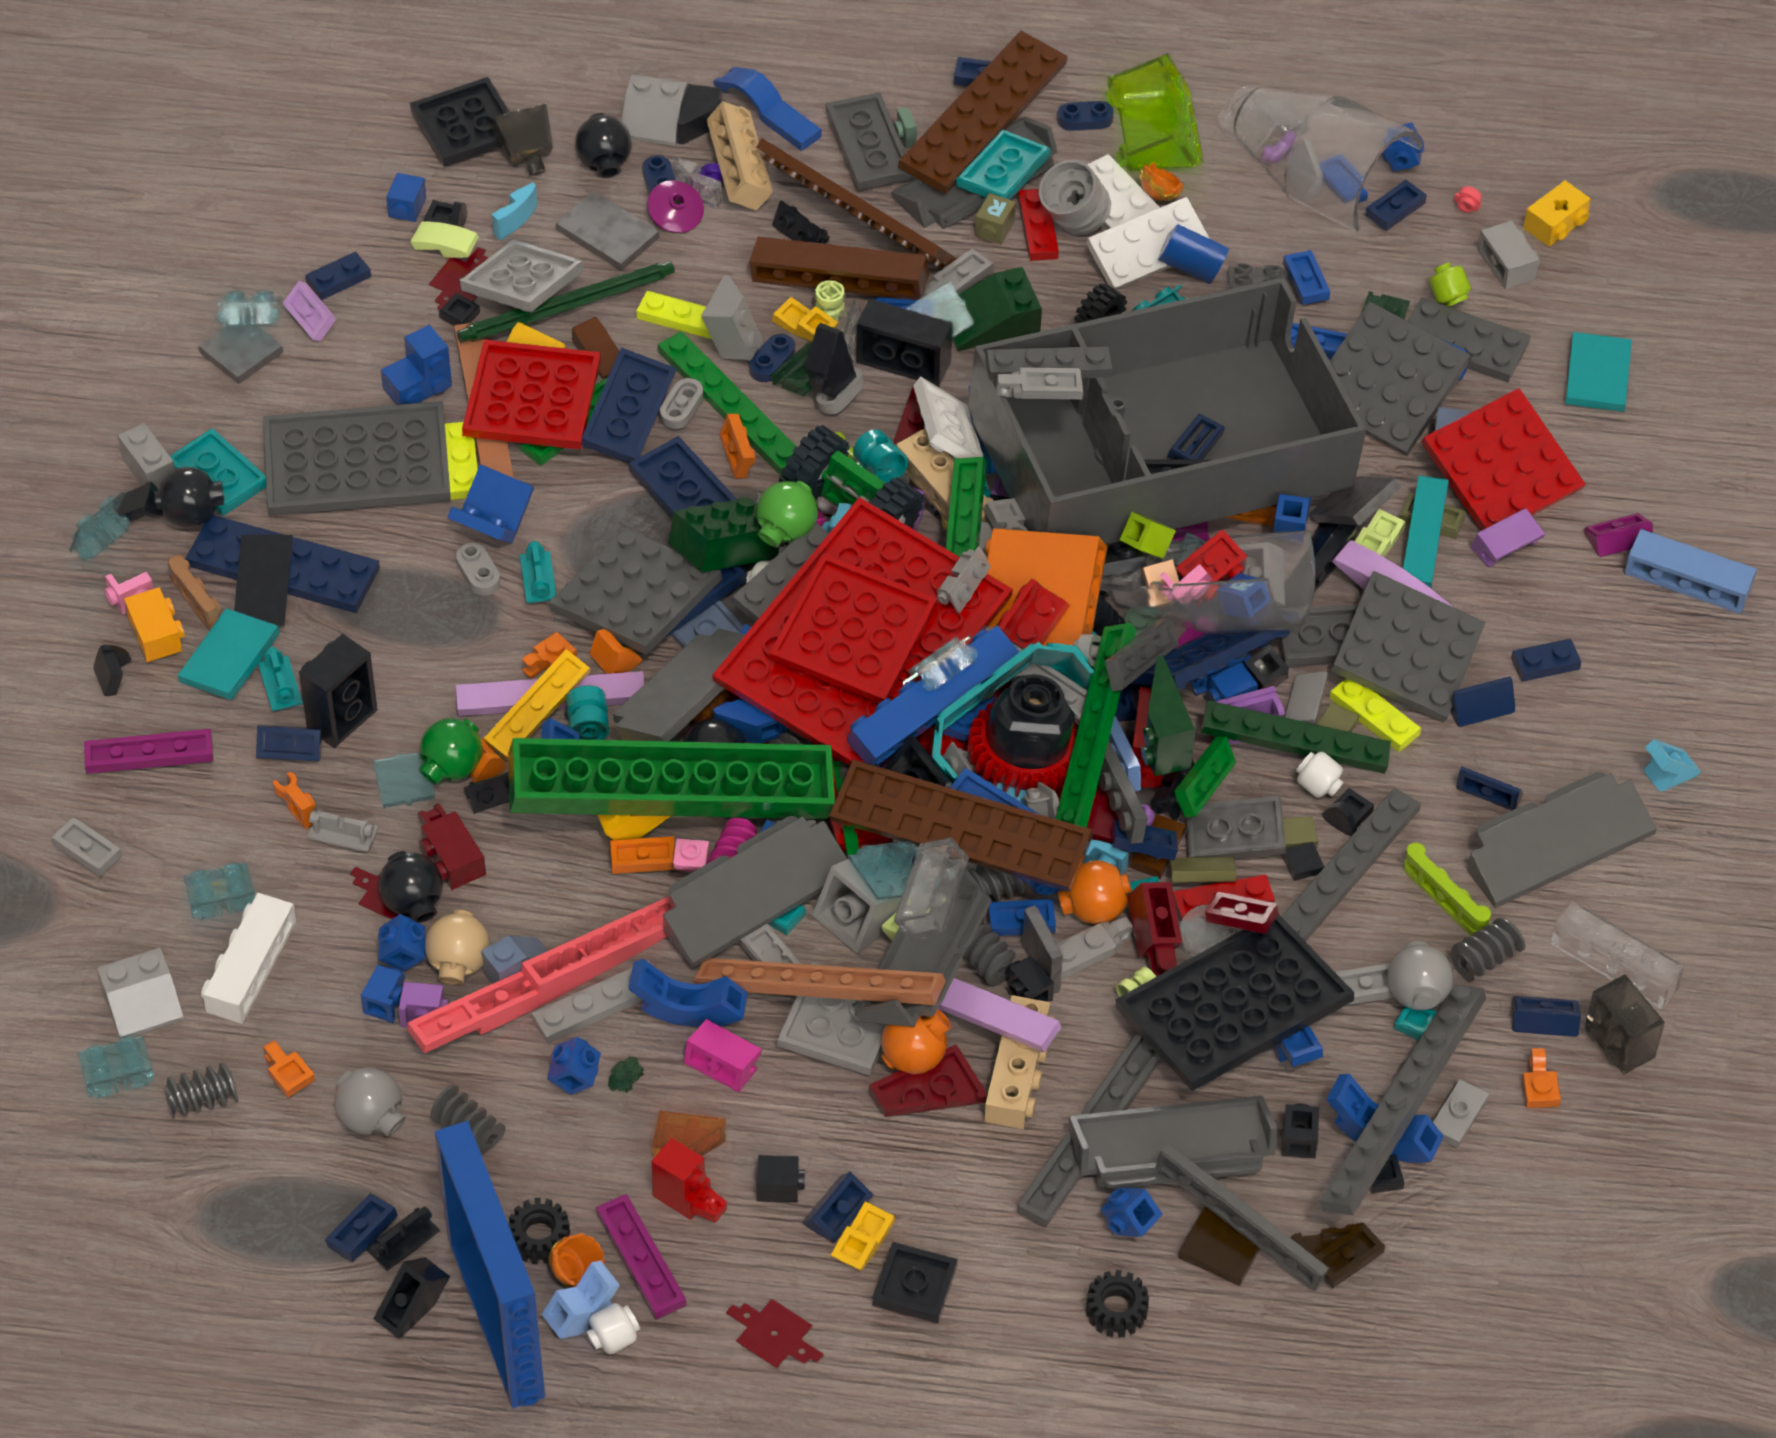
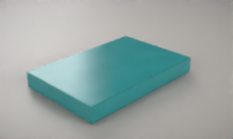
M1001 130L957 177V187L985 198L991 193L1010 200L1051 156V148Z
M1573 332L1565 404L1624 412L1632 339Z
M213 428L170 455L175 469L195 467L206 472L213 482L222 481L225 505L216 506L215 509L222 517L267 487L266 475Z
M226 608L177 675L179 682L232 700L263 658L266 650L270 648L280 634L279 627Z

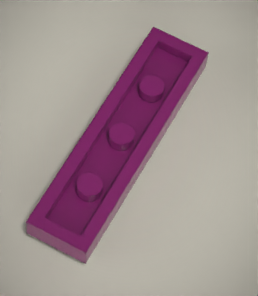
M211 729L84 741L86 774L212 762L214 758Z
M624 1194L597 1206V1216L655 1320L685 1307L686 1298L628 1195Z

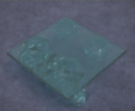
M244 291L227 292V295H224L217 302V306H223V310H218V321L224 322L225 325L240 324L239 307H241L242 324H246V307H250L251 324H255V307H257V324H272L273 321H278V309H273L272 305H276L281 300V296H274V291H257L253 296H245Z
M124 492L116 498L113 496L108 497L99 506L100 511L93 516L90 513L77 523L76 527L78 530L71 537L73 542L69 549L70 552L78 548L77 553L82 560H92L103 549L108 547V543L112 544L115 539L128 531L130 521L126 516L122 515L120 517L117 514L125 496Z
M969 635L961 641L956 636L930 656L909 669L908 673L911 676L902 683L905 685L918 675H921L924 679L921 683L925 690L936 691L944 683L954 678L953 673L958 675L969 665L975 663V658L978 657L976 649L965 644L971 636Z
M910 841L896 843V845L894 843H883L873 846L864 845L861 849L857 850L856 854L848 855V859L877 900L933 893L912 863L913 857L917 856L918 849Z
M247 862L241 864L229 863L222 868L213 870H196L190 875L183 876L193 918L199 917L200 920L216 917L213 905L215 903L217 904L219 916H222L220 902L226 901L228 913L232 914L230 900H233L235 912L244 911L248 903L252 904L255 898V891Z
M143 1036L137 1038L127 1037L117 1043L105 1046L96 1045L89 1047L85 1051L78 1052L89 1097L96 1096V1099L113 1094L111 1081L114 1083L117 1094L119 1093L117 1084L119 1079H123L126 1091H129L127 1077H130L132 1089L148 1086V1082L155 1080Z

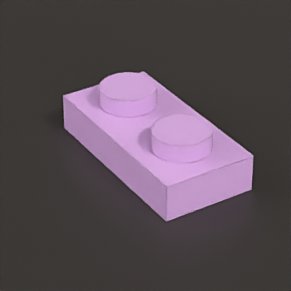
M298 281L282 303L313 340L321 342L336 321V317L305 282Z

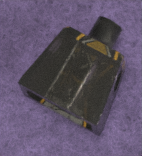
M546 103L494 116L491 129L511 165L525 163L530 176L545 172L546 169L542 158L549 156L553 149Z

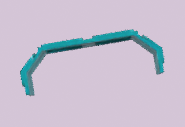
M1040 642L1034 645L1031 643L990 675L989 680L983 684H977L938 714L932 733L930 756L951 781V785L955 782L958 775L940 754L942 732L1031 664L1067 668L1079 684L1086 689L1089 686L1094 671L1089 666L1086 656L1077 646L1057 643L1041 645Z

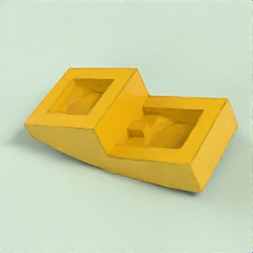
M792 297L777 309L772 316L774 323L809 341H813L816 327L820 323L834 328L838 326V322L818 307L815 306L812 310H809Z
M865 1201L851 1227L847 1226L831 1253V1257L861 1272L888 1235L896 1221L895 1216Z

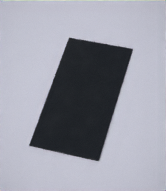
M241 535L234 611L277 626H285L293 535Z

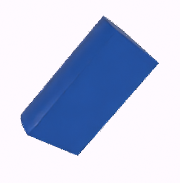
M1177 224L1168 233L1157 260L1210 284L1219 272L1230 248Z

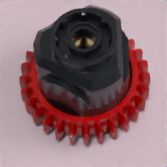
M1020 675L1016 677L1009 688L1004 689L1000 693L994 704L988 703L985 710L979 711L977 718H974L967 739V753L970 755L969 762L971 765H975L974 771L976 774L983 773L982 778L986 781L991 780L994 786H997L1000 782L1003 783V791L1005 793L1010 787L1015 788V797L1019 796L1021 789L1026 790L1027 793V790L1030 788H1038L1037 782H1042L1055 792L1057 788L1063 790L1078 728H1076L1077 723L1074 722L1075 713L1065 701L1061 687L1054 680L1043 675Z

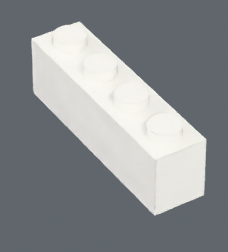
M257 893L252 904L248 903L242 917L243 921L238 929L235 928L232 931L229 947L225 954H220L218 957L215 973L211 980L207 979L201 991L206 1013L241 1024L244 1022L296 924L293 903L261 893Z

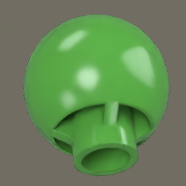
M782 481L768 487L760 496L757 504V520L762 527L758 532V536L765 543L778 548L782 541L791 543L795 539L807 535L814 528L818 518V506L812 495V489L802 481H797L796 483Z

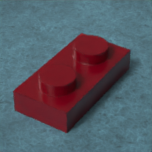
M1217 892L1205 910L1206 922L1266 934L1279 914L1277 903L1223 892Z

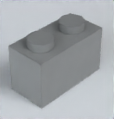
M1512 220L1481 230L1478 251L1504 289L1536 279L1538 266L1540 265L1539 255L1535 250L1531 249L1524 233L1517 229Z
M145 423L119 434L118 440L123 461L142 486L152 482L160 491V483L169 472L175 470L173 460Z

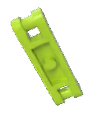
M1421 843L1409 844L1406 850L1404 872L1470 936L1475 931L1482 930L1485 925L1490 923L1491 911L1488 907L1478 906L1466 890L1459 888L1449 878L1443 868L1437 867L1425 855L1426 849Z

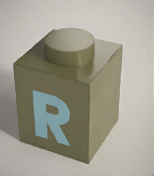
M989 193L976 215L975 236L1002 245L1015 222L1016 202Z

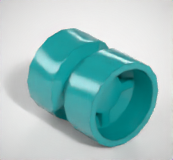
M873 429L865 432L854 445L853 456L864 469L878 476L884 483L890 482L892 478H901L908 467L906 454L881 430Z
M591 685L580 686L571 690L566 696L569 728L580 733V739L605 740L610 734L606 693L603 689Z

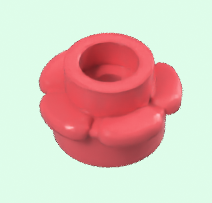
M1465 186L1460 189L1459 193L1454 195V201L1461 211L1470 213L1480 209L1482 196L1477 189Z

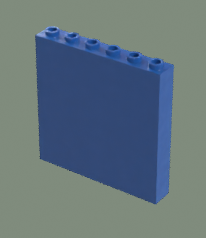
M465 1121L434 1131L447 1237L511 1407L531 1406L538 1402L539 1399L545 1398L535 1291L469 1122Z

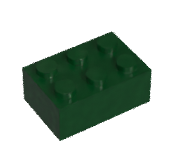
M741 497L734 501L714 502L711 505L700 507L690 506L687 509L677 510L673 513L668 544L701 572L771 560L778 556L779 547L770 546L758 536V532L762 527L757 520V504L750 498Z

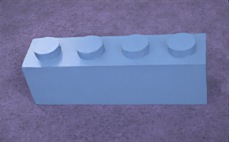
M1640 529L1629 553L1625 570L1626 575L1739 614L1743 611L1757 572L1756 568L1747 566L1744 563H1739Z

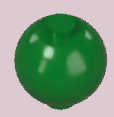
M445 718L430 725L420 741L419 754L423 764L418 768V771L435 785H438L443 778L449 781H458L471 775L483 754L482 741L477 734L480 731L479 728L466 718L463 721L457 718Z

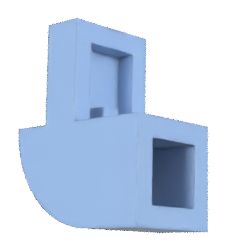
M602 1261L591 1262L577 1286L556 1290L541 1315L560 1339L581 1335L591 1329L589 1324L590 1316L612 1304L610 1301L620 1285Z

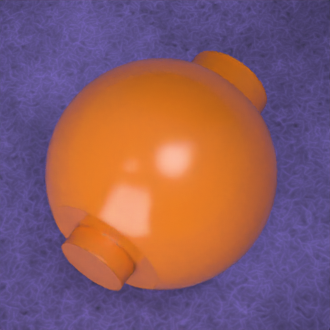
M1092 860L1081 865L1072 891L1059 890L1058 896L1064 915L1073 913L1081 921L1097 925L1103 922L1109 923L1121 915L1128 903L1127 893L1132 892L1127 873L1121 875L1119 868L1109 862Z
M937 1008L933 1017L920 1015L914 1027L886 1024L881 1037V1045L884 1052L882 1058L892 1070L897 1068L910 1074H921L930 1071L940 1063L947 1049L945 1033L952 1028L949 1019Z

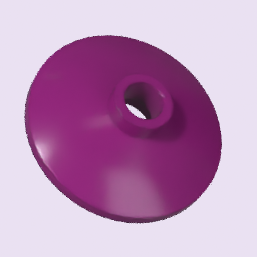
M671 180L662 182L653 188L648 197L647 210L650 218L659 228L670 233L680 234L689 232L699 225L704 214V204L700 194L692 186L681 181ZM673 200L680 201L682 205L675 204Z

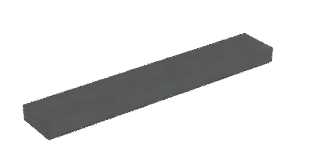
M1168 1143L1161 1150L1156 1164L1157 1169L1313 1291H1316L1323 1284L1329 1270L1325 1264Z

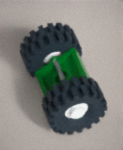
M824 425L817 426L815 430L812 429L808 432V436L802 438L801 444L794 448L792 456L788 457L785 462L787 465L781 471L782 476L779 478V482H804L812 489V495L816 501L818 496L820 498L824 497L838 507L839 503L853 505L860 497L910 528H913V523L918 520L919 512L924 506L922 504L925 501L924 495L899 477H896V479L892 478L890 482L884 483L878 476L870 473L857 464L855 460L848 457L849 443Z

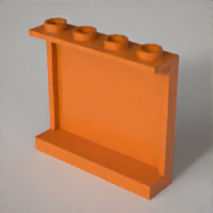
M993 528L992 536L986 543L987 560L991 566L987 574L1012 588L1013 595L988 626L990 628H994L996 625L999 626L1001 616L1004 612L1010 610L1017 600L1020 588L1028 584L1030 579L1033 578L1042 587L1067 601L1070 605L1043 645L1047 643L1074 645L1075 640H1079L1081 634H1092L1108 546L1099 536Z

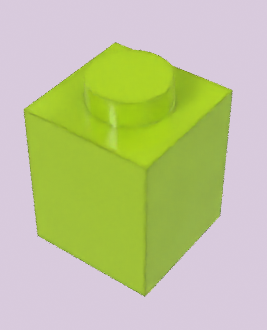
M1131 512L1119 540L1138 550L1164 559L1176 530L1154 519Z

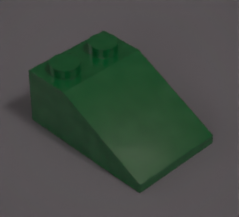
M1023 267L994 273L939 306L942 319L953 323L952 341L957 352L975 348L978 345L1041 332L1042 307Z
M1163 656L1157 657L1147 727L1143 728L1145 746L1141 747L1143 761L1146 766L1150 765L1154 776L1191 768L1195 736L1194 725Z

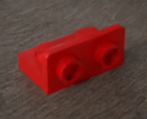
M1222 529L1176 566V572L1183 579L1200 564L1210 575L1212 580L1208 583L1210 585L1209 588L1202 595L1194 598L1200 603L1205 598L1208 600L1214 598L1219 593L1218 588L1225 581L1245 571L1244 566L1247 555Z
M1032 578L1028 584L1020 588L1017 600L1011 609L1004 612L1001 616L998 627L1010 641L1023 649L1031 643L1035 645L1037 642H1040L1043 645L1070 605L1067 601L1042 587L1038 581Z

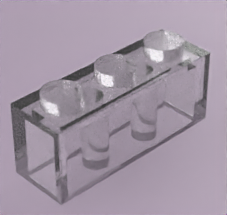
M952 838L922 843L919 846L894 918V922L911 940L943 935L969 859L968 855Z

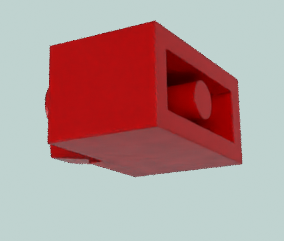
M671 1138L651 1161L653 1197L690 1220L695 1215H698L716 1223L727 1210V1201L711 1189V1180L706 1177L704 1157Z

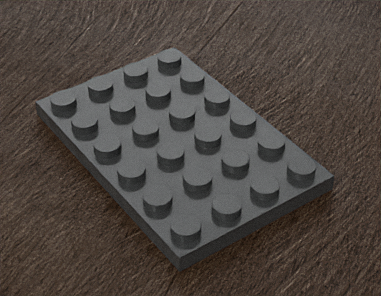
M443 401L263 416L269 515L451 500Z

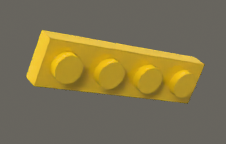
M566 649L484 737V742L508 761V752L512 739L530 738L540 728L542 723L564 702L567 694L588 676L590 667Z

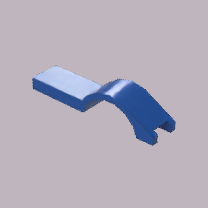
M733 67L729 73L714 80V86L722 88L723 93L727 92L729 88H735L744 93L754 104L761 121L800 151H803L822 137V129L783 101L772 82L762 73L754 69Z

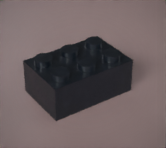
M869 299L857 322L856 363L913 380H918L922 377L939 387L951 364L953 323L941 318L931 317L913 310Z
M341 634L336 640L329 642L320 654L312 661H307L299 671L306 726L322 728V740L334 749L378 710L371 653L344 634Z

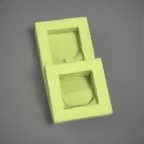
M421 222L410 242L415 250L439 249L444 258L469 257L479 236L476 232L451 224Z
M1378 509L1368 527H1363L1354 542L1385 557L1405 529V521Z

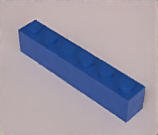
M998 625L989 631L983 629L972 638V643L966 648L959 646L953 650L947 657L948 661L941 666L938 663L932 665L924 672V678L917 683L913 680L907 683L899 691L900 695L892 701L890 698L883 700L874 709L875 713L868 718L865 715L858 718L850 726L851 732L847 742L860 758L867 764L879 765L897 752L909 736L914 735L918 737L936 723L940 712L977 684L985 683L994 671L1017 655L1020 651Z

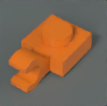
M555 632L535 645L533 652L527 654L522 659V662L527 665V667L522 669V672L532 679L544 669L549 668L566 649L576 657L577 650L558 632Z
M288 772L287 779L289 784L283 786L277 780H274V792L277 796L284 799L287 803V809L302 827L306 829L313 824L309 822L311 812L316 809V804L308 792L303 793L299 789L296 775Z
M275 1040L263 1046L264 1051L267 1053L264 1055V1058L271 1066L268 1068V1074L287 1098L315 1081V1074L296 1051L287 1056Z
M1531 1048V1057L1528 1058L1530 1072L1523 1073L1522 1076L1526 1108L1559 1107L1561 1098L1556 1071L1546 1072L1544 1048Z

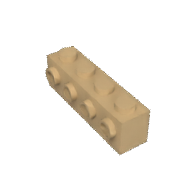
M722 101L708 117L707 123L728 199L730 202L757 211L769 199L773 190L764 159H762V152L756 148L759 141L752 116L746 108Z
M924 428L896 445L908 458V467L905 471L907 476L919 490L925 491V497L948 522L954 458L946 451L942 453L934 449L929 443V437ZM985 495L981 522H990L984 509L986 502L993 501V499Z
M1011 995L1010 1001L1055 1019V1016L1049 1015L1050 1002ZM1002 1035L985 1104L986 1123L1024 1130L1026 1118H1033L1036 1098L1031 1096L1033 1089L1039 1090L1042 1071L1038 1070L1039 1062H1046L1048 1048L1043 1053Z

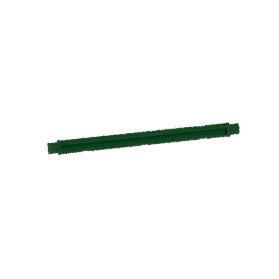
M671 261L662 264L658 262L627 274L549 298L532 312L515 309L496 317L469 324L466 328L457 331V337L460 343L486 338L513 329L517 322L525 325L631 290L635 287H641L665 279V276L675 273V268Z

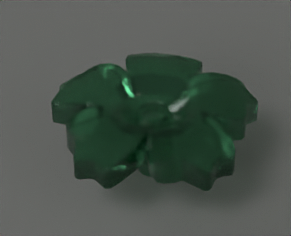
M630 1056L624 1062L621 1060L611 1069L613 1074L609 1076L608 1087L612 1091L618 1089L627 1093L629 1090H632L633 1083L644 1075V1068L639 1065L638 1059Z

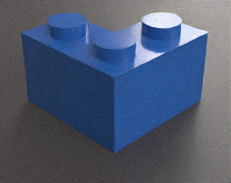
M430 324L404 337L405 358L381 369L383 390L396 405L420 403L452 386L449 347Z

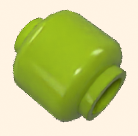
M1450 262L1434 268L1435 275L1431 276L1428 282L1437 303L1446 304L1449 307L1468 298L1467 294L1471 291V284L1462 266L1456 265L1452 267Z

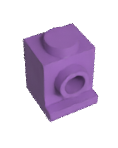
M404 982L399 1005L401 1027L407 1028L408 1022L449 1004L450 1000L444 997L443 985Z

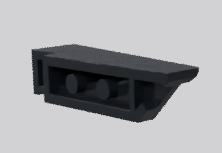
M1320 522L1285 582L1286 608L1271 609V611L1301 609L1336 569L1337 566L1332 560L1350 540L1355 541L1357 525Z

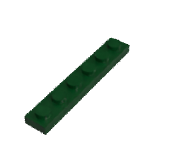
M1207 700L1201 733L1218 737L1227 736V739L1308 756L1310 752L1314 754L1324 752L1338 764L1385 774L1388 768L1391 741Z

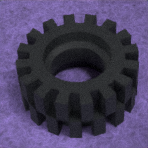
M1100 283L1099 287L1097 285L1093 287V292L1089 291L1086 294L1087 298L1085 300L1082 299L1080 302L1082 306L1077 308L1076 312L1078 314L1074 320L1076 321L1075 324L1122 314L1126 312L1127 308L1125 307L1127 304L1126 297L1110 285Z
M534 1198L535 1204L533 1205L530 1204L529 1200L523 1202L524 1209L518 1205L514 1209L515 1215L510 1214L508 1225L519 1253H521L522 1261L527 1262L528 1258L531 1257L532 1264L538 1265V1259H543L544 1264L549 1263V1254L554 1244L560 1239L570 1236L568 1214L565 1210L562 1211V1206L558 1203L553 1207L552 1200L546 1198L545 1204H541V1198ZM534 1224H547L552 1228V1233L542 1239H534L526 1234L527 1229Z
M1116 1270L1115 1276H1111L1110 1271L1104 1272V1279L1098 1275L1094 1280V1284L1091 1283L1088 1289L1086 1315L1087 1317L1090 1316L1089 1323L1092 1326L1097 1324L1096 1331L1100 1333L1107 1329V1336L1113 1337L1114 1331L1119 1333V1338L1125 1337L1126 1330L1132 1335L1136 1333V1326L1140 1329L1147 1318L1149 1304L1147 1287H1142V1280L1139 1277L1133 1281V1274L1127 1272L1126 1277L1121 1276L1122 1270ZM1110 1296H1122L1129 1300L1131 1306L1126 1311L1114 1312L1106 1308L1104 1301Z

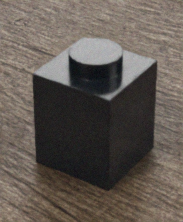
M1268 645L1245 662L1246 669L1258 684V690L1271 686L1277 687L1288 679L1289 668L1271 645Z
M758 1155L757 1202L798 1203V1190H805V1170L799 1169V1156Z

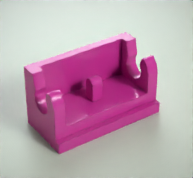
M706 1019L687 1039L684 1063L727 1087L740 1092L756 1072L758 1067L753 1064L761 1056L762 1049Z

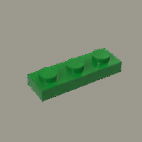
M1227 736L1215 737L1176 788V799L1185 817H1196L1237 763Z

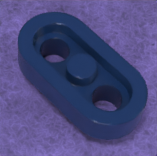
M1104 101L1065 103L1058 108L1057 123L1061 128L1069 131L1105 129L1113 123L1114 110L1109 103Z
M655 155L644 161L643 176L649 195L658 184L665 181H676L671 162L666 157Z
M785 334L771 336L749 362L751 377L758 382H770L776 379L794 358L795 341Z

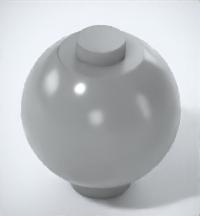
M1413 941L1408 943L1393 958L1388 969V985L1394 998L1403 1006L1413 1010H1428L1438 1006L1448 997L1453 985V970L1449 960L1442 952L1423 941Z
M361 1068L352 1073L349 1070L337 1081L336 1086L338 1090L335 1094V1109L341 1122L350 1130L364 1135H372L382 1131L389 1137L404 1122L406 1117L400 1112L402 1104L400 1088L394 1078L385 1071L377 1068Z

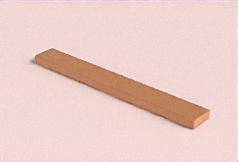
M472 323L454 325L468 402L484 339L487 340L486 337L473 342L471 340L463 343L459 342L457 331L466 328L467 325ZM475 438L480 465L514 478L507 441Z
M710 958L704 961L693 979L694 984H703L727 976L749 993L879 1002L897 999L900 1003L935 1005L946 983L943 973Z

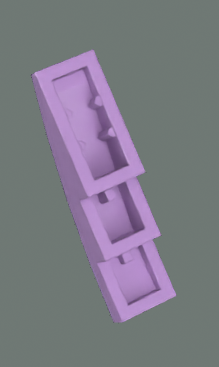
M1352 540L1332 560L1338 568L1363 590L1374 570L1450 605L1430 587L1403 568Z

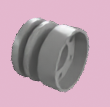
M1065 160L1057 163L1045 173L1040 182L1039 197L1042 205L1055 220L1056 224L1068 234L1076 236L1094 232L1105 223L1110 214L1111 199L1109 192L1100 182L1094 171L1084 162Z

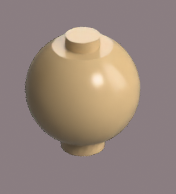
M455 910L453 914L444 915L436 920L429 928L425 938L426 957L431 966L439 971L438 980L450 985H462L466 975L476 973L483 966L481 951L490 946L489 935L483 924L474 918L471 912L465 910Z

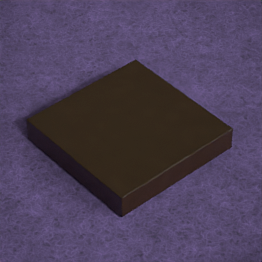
M1205 1206L1179 1252V1259L1240 1286L1257 1257L1260 1248Z

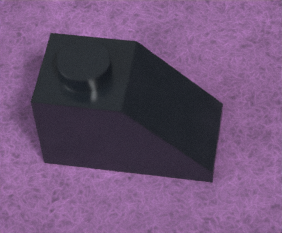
M688 84L677 123L678 144L684 145L710 132L707 123L708 117L722 101L726 102V100H722V88Z
M820 323L816 327L805 369L812 390L833 398L857 376L843 331Z
M426 1257L404 1261L373 1319L397 1338H402L436 1305L450 1276Z

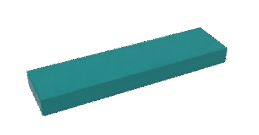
M1418 476L1403 569L1432 588L1449 480Z

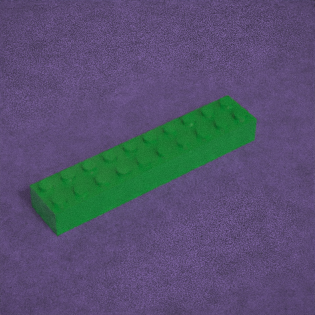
M513 738L508 752L510 813L786 818L788 816L800 818L803 816L805 819H828L835 804L831 745Z

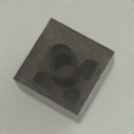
M1624 974L1593 991L1585 1022V1030L1588 1037L1592 1041L1597 1042L1603 1049L1609 1063L1613 1066L1616 1065L1624 1075L1656 1057L1665 1021L1627 975Z

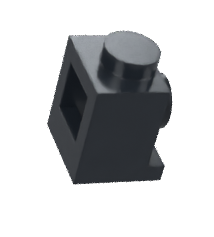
M1032 956L1022 961H1015L1008 966L1005 974L1009 977L1008 989L1013 996L1046 1002L1053 1001L1054 982Z
M1303 1103L1295 1105L1286 1104L1283 1119L1282 1156L1315 1159L1318 1145L1319 1107Z

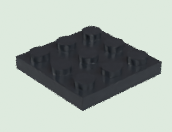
M489 77L410 103L413 116L443 166L500 148L501 146L491 126L514 120ZM516 129L510 130L517 137L518 141L522 139V136Z

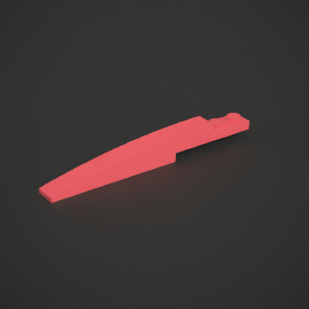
M669 896L523 962L520 972L408 1022L407 1031L423 1053H427L475 1030L480 1035L485 1034L543 1006L666 938L663 914L673 909L669 902Z

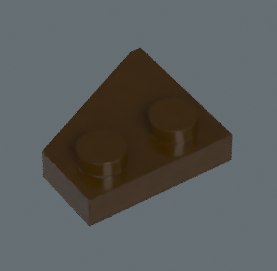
M1363 1222L1350 1224L1344 1228L1332 1227L1321 1229V1233L1302 1237L1301 1233H1295L1291 1236L1292 1240L1329 1268L1324 1280L1332 1289L1382 1255L1385 1251V1245Z

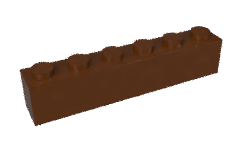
M759 236L749 260L752 282L816 289L821 282L833 280L842 284L844 292L918 301L922 300L929 278L927 255Z

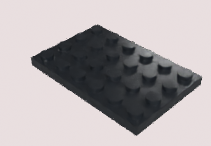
M1278 914L1266 934L1243 929L1116 999V1008L1193 1091L1353 1002L1354 991Z

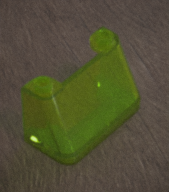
M1169 53L1107 78L1109 90L1105 91L1108 103L1112 107L1115 106L1119 111L1124 143L1119 145V151L1116 152L1117 160L1122 168L1126 167L1128 171H1140L1143 169L1144 164L1149 166L1155 162V168L1177 169L1193 168L1204 163L1192 95L1185 78Z

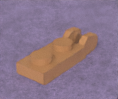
M180 554L172 556L168 560L172 582L204 626L210 631L219 619L218 614L221 613L219 603L215 597L209 598L199 577L194 578L189 572L190 563L185 560V557L183 555L180 556Z

